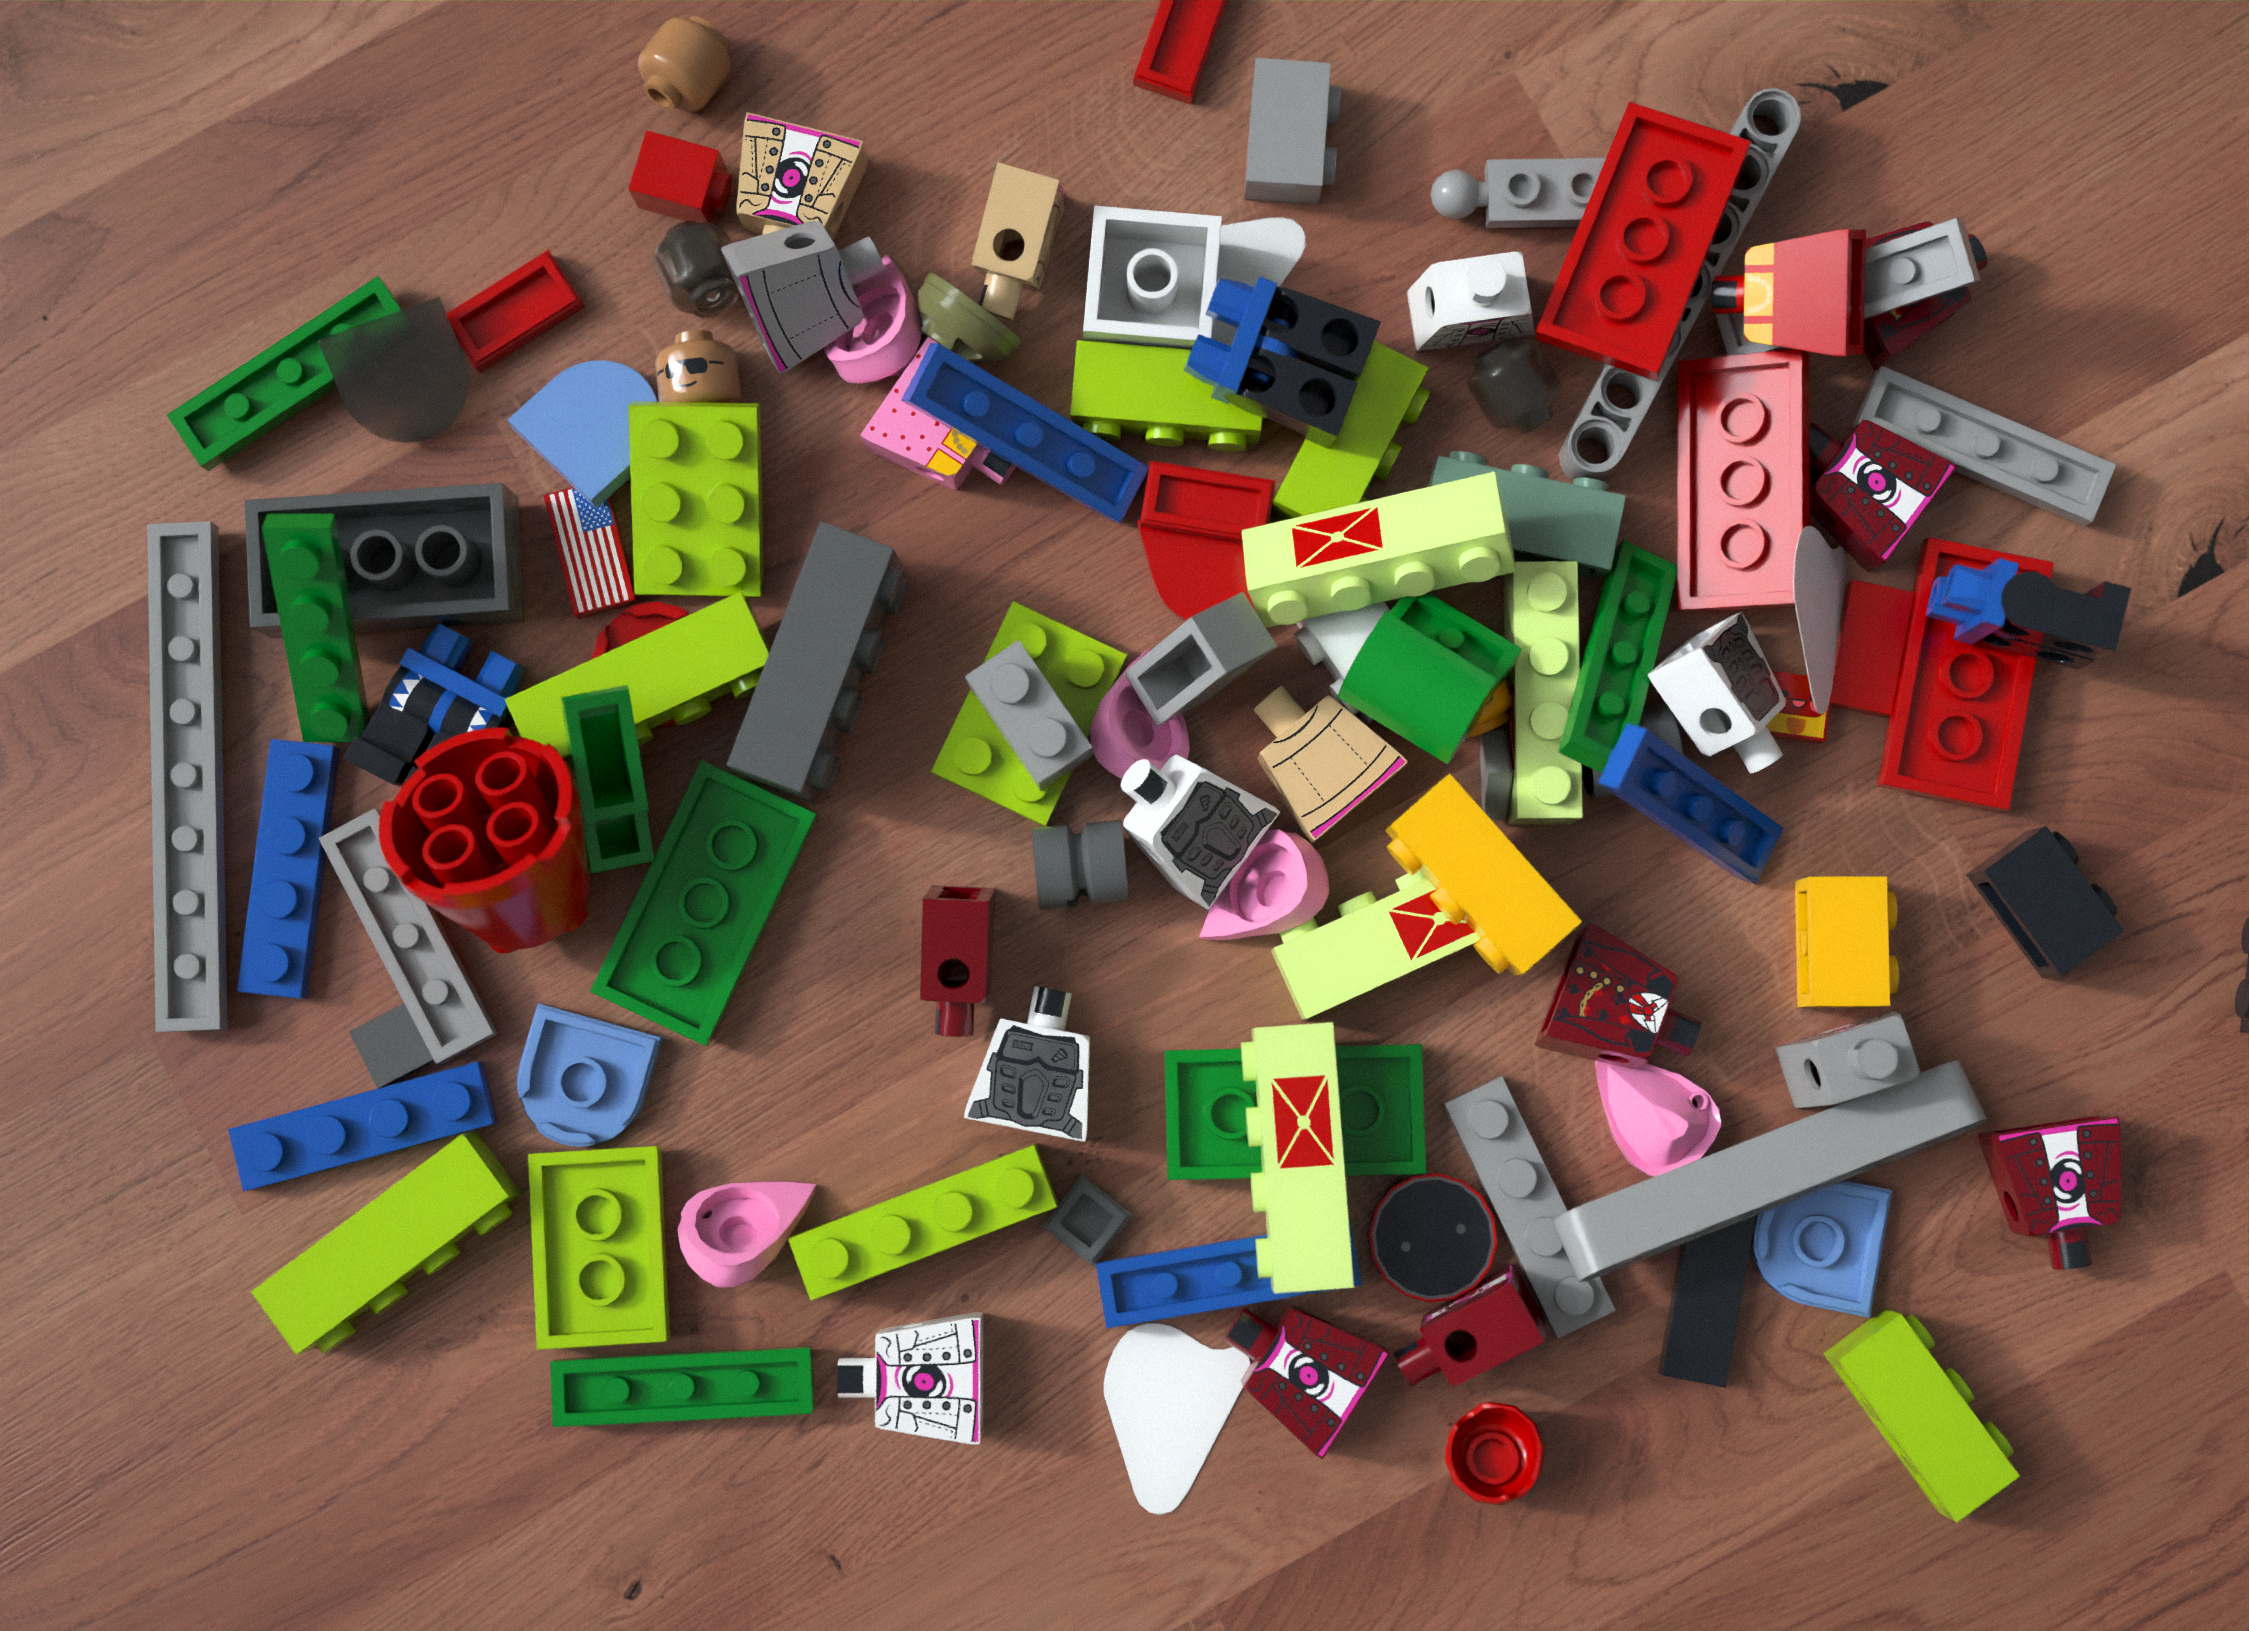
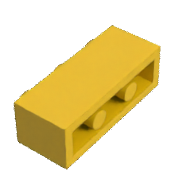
M1450 773L1385 830L1393 839L1386 846L1390 854L1410 875L1413 876L1419 870L1437 889L1430 895L1432 901L1455 925L1462 919L1465 920L1481 938L1474 944L1475 949L1498 974H1501L1506 968L1513 976L1524 974L1582 922Z

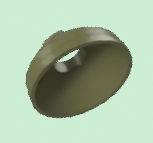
M929 272L923 285L918 290L919 311L923 327L920 330L923 334L973 364H991L1009 360L1012 354L1019 349L1023 343L1020 338L992 314L936 274Z

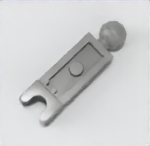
M1606 158L1487 160L1484 167L1485 181H1476L1468 172L1458 169L1447 171L1437 177L1431 189L1432 204L1443 217L1454 220L1468 216L1474 212L1476 207H1485L1486 228L1578 227Z

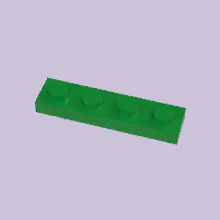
M376 276L168 413L167 417L200 467L210 471L418 334V331L385 282L379 276Z
M267 514L262 531L303 742H352L355 736H362L370 722L335 514Z
M1625 540L1615 548L1611 570L1605 576L1558 753L1602 774L1607 765L1608 758L1616 747L1626 724L1639 726L1650 683L1648 674L1653 670L1678 573L1677 565Z
M813 1345L563 1358L550 1361L552 1427L813 1414L815 1412Z

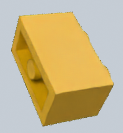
M1887 876L1806 877L1795 881L1798 1008L1890 1006V994H1895L1898 990L1899 966L1897 958L1894 955H1889L1888 930L1895 928L1898 910L1895 893L1887 890Z

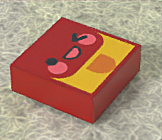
M1772 671L1785 697L1786 705L1766 725L1773 738L1816 744L1826 742L1830 701L1827 711L1823 714L1818 713L1813 703L1807 675Z

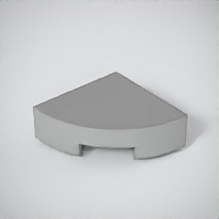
M1490 730L1481 734L1482 810L1491 820H1506V815H1509L1513 780L1508 740L1503 730Z

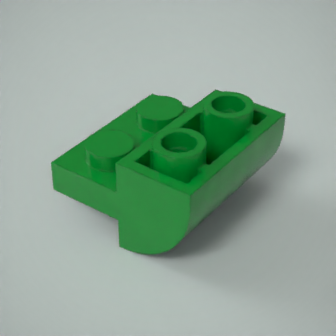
M1430 593L1420 596L1402 597L1390 612H1384L1367 637L1347 672L1337 697L1444 763L1449 764L1479 721L1485 706L1516 664L1522 648Z

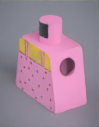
M928 337L860 434L865 448L881 458L951 489L957 490L973 467L998 484L1003 485L1011 476L1016 466L901 401L930 343H937Z

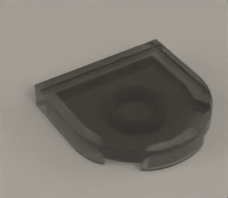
M440 295L318 340L348 411L363 428L378 437L394 442H417L429 439L449 427L464 406L469 385L467 363Z

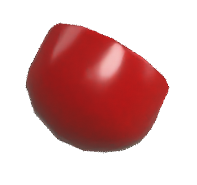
M1497 1402L1479 1403L1452 1426L1447 1437L1445 1463L1453 1483L1475 1502L1506 1505L1522 1498L1536 1485L1542 1475L1546 1449L1537 1424L1518 1407Z

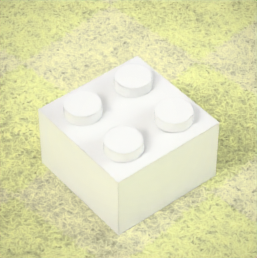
M1094 206L1083 326L1084 341L1192 349L1198 334L1211 339L1213 318L1206 316L1205 313L1216 286L1222 216Z

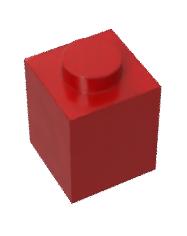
M646 130L628 190L640 209L710 228L715 210L723 211L728 203L732 187V174L727 173L728 169L719 150Z

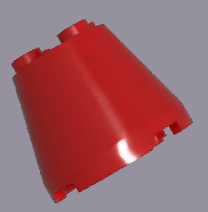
M485 728L449 738L418 757L414 762L419 769L402 786L394 801L384 802L379 820L378 834L382 854L401 884L414 896L488 943L497 953L507 954L516 950L540 946L555 939L563 932H571L579 928L587 916L585 905L590 892V874L579 790L570 770L557 750L549 743L545 746L531 739L512 736L508 728Z

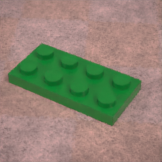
M701 760L654 857L655 861H652L590 992L703 1046H709L819 816Z
M1422 1044L1335 1046L1345 1176L1426 1174ZM1241 1049L1164 1050L1167 1180L1251 1178V1173L1262 1172L1261 1147L1248 1146L1246 1107H1257L1256 1081L1243 1080Z

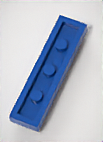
M930 343L901 399L904 403L1112 522H1122L1149 469L1145 464L939 343Z
M1629 723L1626 724L1616 747L1612 750L1598 782L1736 878L1757 885L1783 830L1782 826L1651 731Z
M270 739L237 992L308 999L326 861V852L318 838L330 831L340 754L339 747Z
M474 1062L230 1128L228 1132L244 1192L498 1124L484 1064L483 1062Z
M1349 1220L1354 1286L1362 1285L1352 1223ZM1267 1233L1096 1262L1106 1328L1337 1289L1274 1293L1271 1289V1279L1258 1278L1256 1239L1267 1238Z

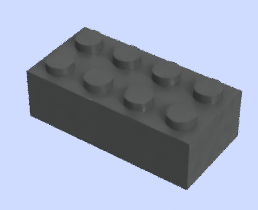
M503 483L245 500L250 628L272 639L283 638L262 531L267 514H335L355 633L436 628L439 623L446 627L525 622L519 500Z
M820 521L727 762V766L743 778L813 804L816 802L819 791L827 794L831 791L841 765V758L835 756V749L841 733L852 734L863 708L864 699L858 697V689L864 673L871 675L876 673L886 647V639L880 637L886 615L888 613L897 616L907 593L909 581L903 579L904 569L893 547Z

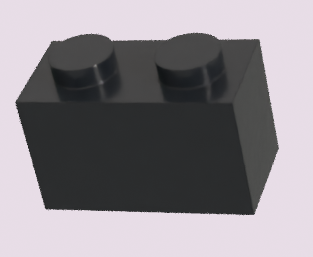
M2047 826L2026 831L1966 874L2041 978L2063 976L2124 932L2114 918L2118 911L2113 900L2100 886L2088 883L2075 865L2079 862V857L2073 846L2060 833L2056 831L2051 833Z

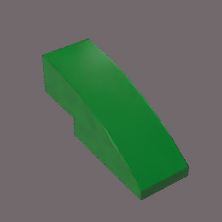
M624 685L561 697L570 772L579 790L588 866L591 874L655 861L647 817L649 807L628 686Z

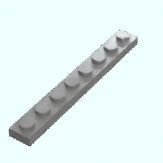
M211 521L147 524L156 1032L228 1030L219 527Z

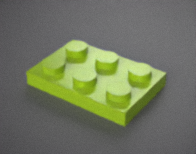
M632 401L628 405L634 594L732 596L742 592L744 596L761 597L764 592L760 403Z
M1013 601L983 664L1019 640L1080 730L1089 740L1091 723L1100 701L1117 681L1127 660V654ZM970 689L931 773L1034 823L1047 827L1074 769L1040 791Z
M661 1145L528 1154L537 1350L667 1342L670 1340Z

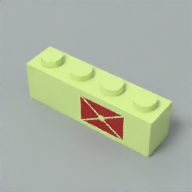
M1495 472L1242 530L1247 590L1256 612L1266 628L1277 625H1291L1304 619L1344 610H1358L1366 605L1406 596H1420L1429 591L1469 582H1483L1496 576L1516 572L1507 512Z
M1578 561L1515 562L1516 572L1503 575L1504 638L1522 648L1516 664L1508 674L1511 680L1513 697L1512 706L1507 710L1509 719L1506 721V735L1513 769L1509 815H1507L1508 825L1572 824L1583 818L1582 764L1558 753L1580 672Z
M1419 870L1413 876L1408 873L1396 879L1395 881L1400 891L1384 899L1376 901L1371 890L1338 905L1337 908L1342 917L1318 927L1313 917L1305 924L1279 933L1284 944L1273 948L1271 952L1301 1019L1304 1020L1467 947L1481 938L1464 919L1455 925L1440 911L1430 897L1437 889Z
M1333 1022L1252 1028V1041L1241 1042L1243 1080L1256 1081L1257 1107H1246L1248 1146L1261 1147L1262 1172L1251 1173L1253 1212H1265L1267 1238L1256 1239L1258 1278H1270L1271 1289L1274 1293L1354 1288Z

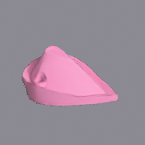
M888 254L881 259L885 272L861 282L854 291L864 314L861 323L824 347L825 354L833 363L839 375L849 383L876 382L888 376L902 375L916 354L922 337L920 329L922 327L919 308L903 273Z
M1149 648L1148 650L1144 651L1136 660H1134V661L1125 669V671L1128 670L1131 666H1133L1137 661H1139V660H1140L1143 656H1145L1149 651H1151V648ZM1123 672L1100 701L1091 723L1090 740L1097 762L1108 772L1122 779L1130 766L1142 759L1148 760L1159 770H1162L1168 759L1176 754L1188 759L1190 744L1183 715L1181 714L1157 727Z
M1280 829L1267 830L1210 907L1199 937L1203 940H1233L1278 934L1305 924L1323 908L1329 895V877L1323 858L1310 842L1297 833L1283 832Z
M1595 1061L1598 1088L1611 1134L1629 1164L1646 1175L1655 1177L1701 1159L1715 1141L1721 1127L1719 1108L1704 1089L1678 1073L1648 1063L1643 1064L1637 1069H1629Z
M797 1182L730 1183L700 1191L687 1201L681 1212L682 1219L677 1229L680 1248L689 1267L704 1281L715 1287H735L754 1279L777 1257L789 1236L804 1216L817 1190L816 1184Z

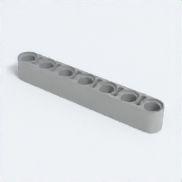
M1771 88L1763 89L1754 94L1734 123L1729 134L1751 141L1750 150L1741 171L1750 181V189L1738 190L1734 188L1718 228L1722 243L1711 245L1694 287L1693 297L1688 302L1657 381L1608 364L1604 365L1560 449V467L1564 474L1572 481L1574 478L1579 477L1604 480L1622 459L1711 293L1714 278L1721 274L1799 128L1801 121L1800 107L1795 98L1786 91ZM1764 116L1770 118L1777 125L1779 135L1768 136L1762 134L1756 129L1753 117ZM1612 384H1621L1629 388L1635 396V407L1621 409L1614 406L1607 397L1606 387ZM1584 438L1597 440L1606 451V461L1602 464H1591L1583 460L1577 451V441Z
M1955 1060L1924 1071L1919 1078L1860 1096L1583 1204L1556 1217L1553 1223L1579 1283L1585 1282L1961 1135L1982 1125L1988 1118L1960 1061Z

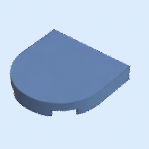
M588 361L574 365L558 374L507 421L511 428L591 505L598 508L631 478L628 405L632 401H658L648 382L632 368L612 361Z
M538 1003L517 1074V1091L526 1114L541 1134L563 1145L575 1147L593 1146L618 1137L635 1122L644 1107L664 1038Z
M1842 1181L1756 1215L1750 1254L1759 1275L1771 1289L1794 1302L1870 1318L1893 1190Z

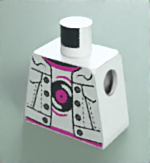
M1515 251L1435 263L1407 291L1416 353L1533 337L1535 334L1522 252ZM1432 301H1435V311H1434V314H1433L1432 305H1431V302H1432Z
M973 1312L880 1329L875 1339V1358H839L837 1369L838 1398H875V1427L966 1444H980L983 1438V1312Z

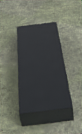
M1756 1215L1680 1246L1658 1369L1659 1374L1726 1388Z

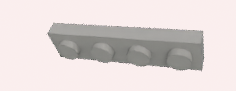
M1954 218L1866 249L1864 320L1981 281L1963 218ZM1715 313L1727 356L1768 352L1782 348L1780 346L1745 340L1744 314Z
M1884 366L1875 371L1852 426L1854 428L1862 420L1872 421L1947 459L1957 466L1954 472L2084 527L2094 521L2116 467V464Z
M374 808L318 839L435 1063L443 1064L499 1033L433 907L410 893L387 864L379 843L378 831L381 810Z
M1498 1076L1442 1103L1554 1337H1563L1616 1311L1600 1277L1579 1283L1553 1223L1556 1217L1568 1211L1503 1077Z

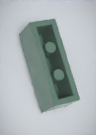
M1452 451L1449 454V458L1437 457L1431 469L1428 487L1495 472L1507 512L1515 562L1578 561V576L1601 580L1611 570L1626 495L1610 492V484L1601 480L1584 477L1574 478L1573 484L1548 479L1549 472L1547 470L1525 464L1512 465L1511 471L1486 466L1487 459L1485 457L1465 451Z

